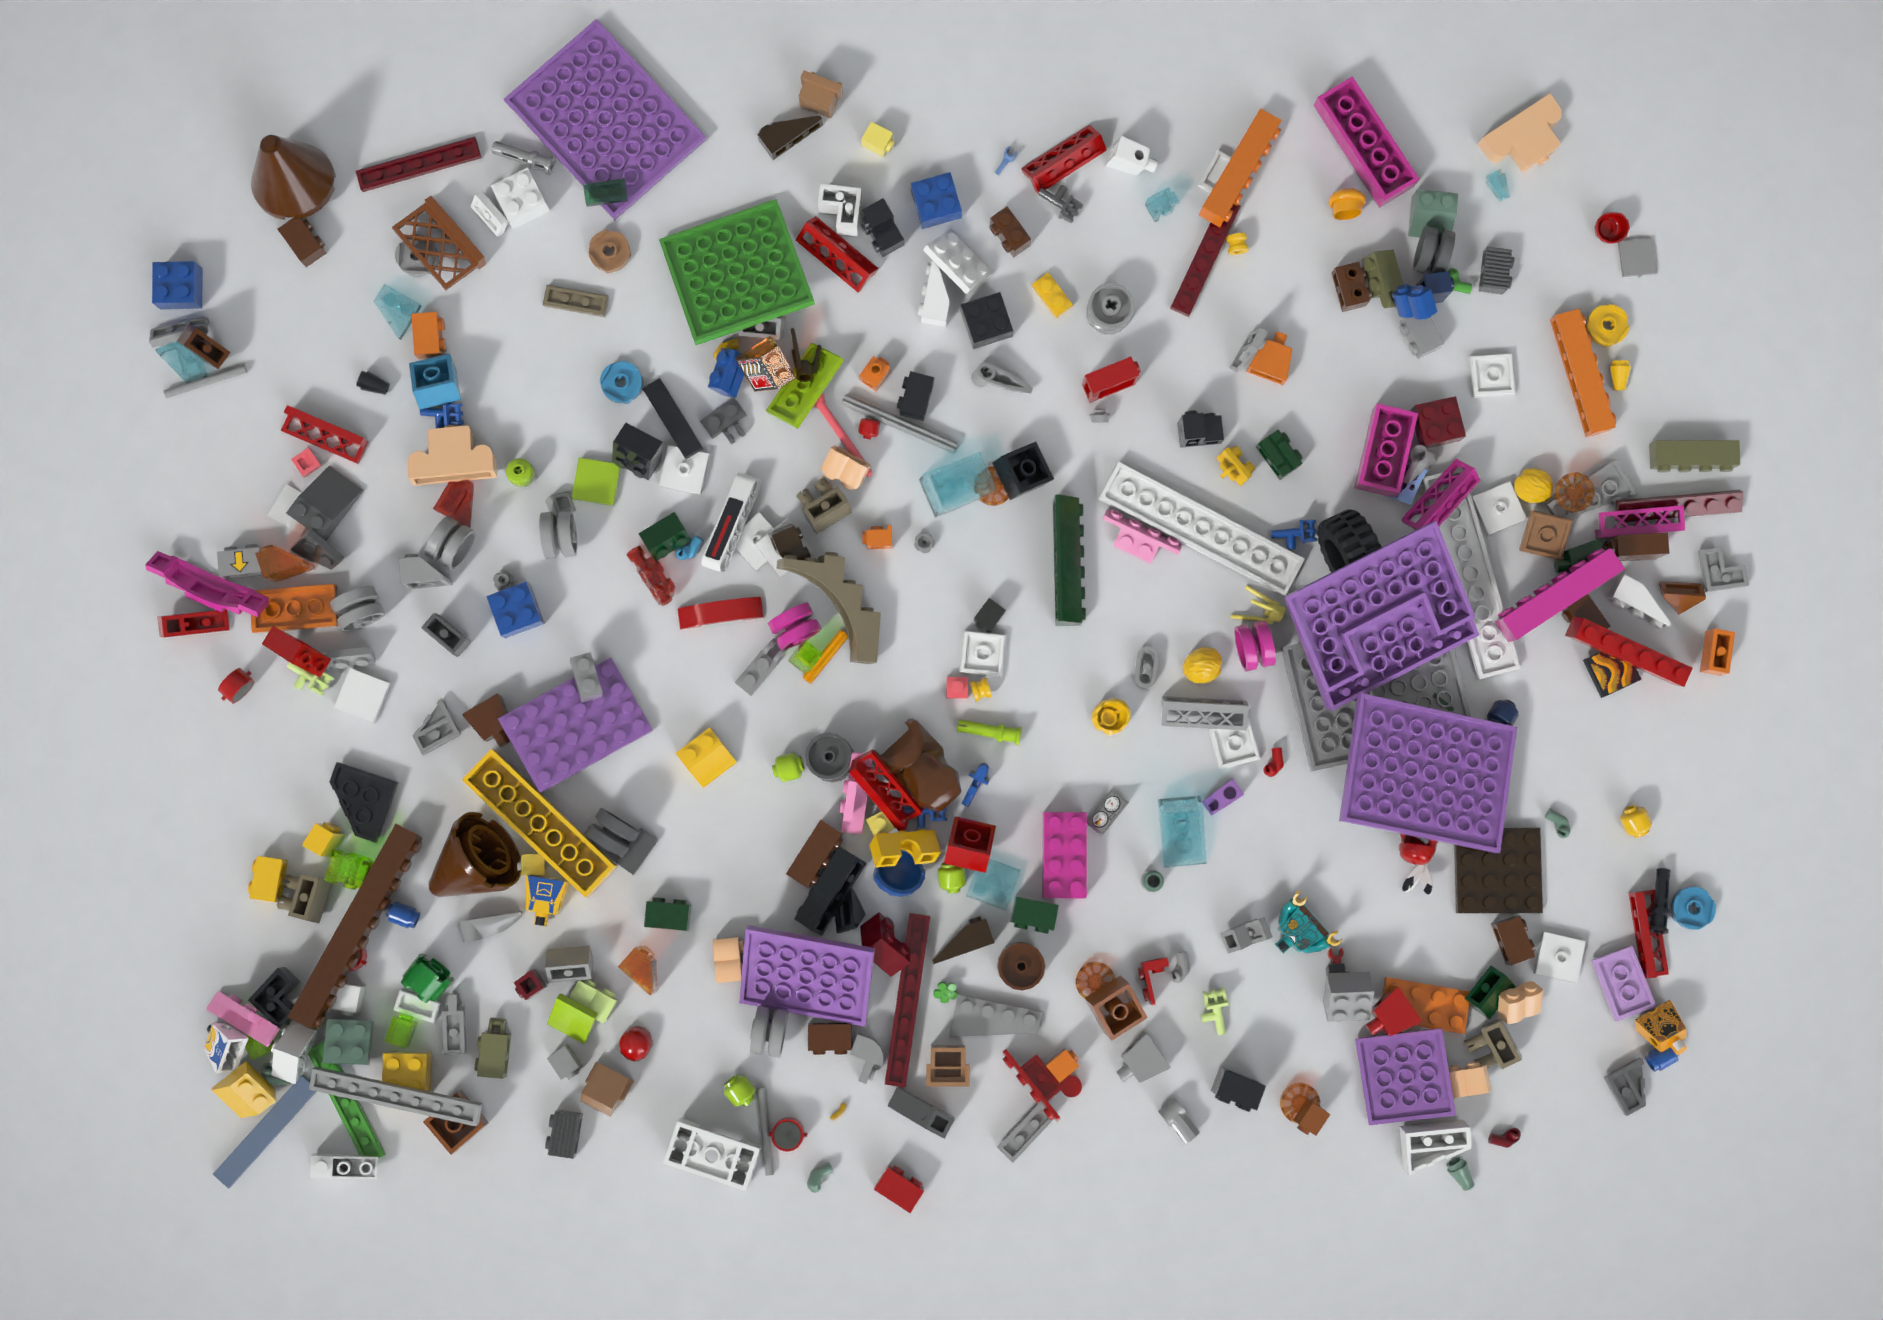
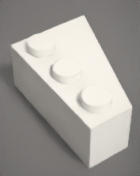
M1464 1120L1400 1126L1403 1169L1409 1176L1417 1170L1426 1166H1433L1435 1162L1451 1158L1472 1148L1470 1126Z

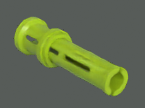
M961 719L958 721V725L967 727L957 726V732L996 738V741L1000 743L1008 741L1019 746L1022 727H1006L1002 723L999 726Z

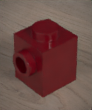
M536 969L529 971L513 982L516 986L515 991L520 998L525 1000L531 999L548 987Z

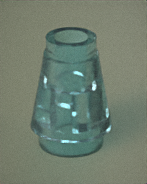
M1501 169L1485 176L1487 179L1486 184L1496 198H1498L1499 202L1510 197L1506 175L1502 173Z

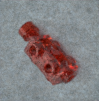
M641 546L631 549L626 556L630 562H634L641 580L646 584L653 598L662 606L670 603L673 600L672 597H674L675 585L670 578H666L663 574L664 569L658 560L655 561L652 556L646 559L644 556L645 552Z

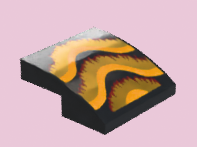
M1602 652L1583 660L1601 698L1642 680L1635 667Z

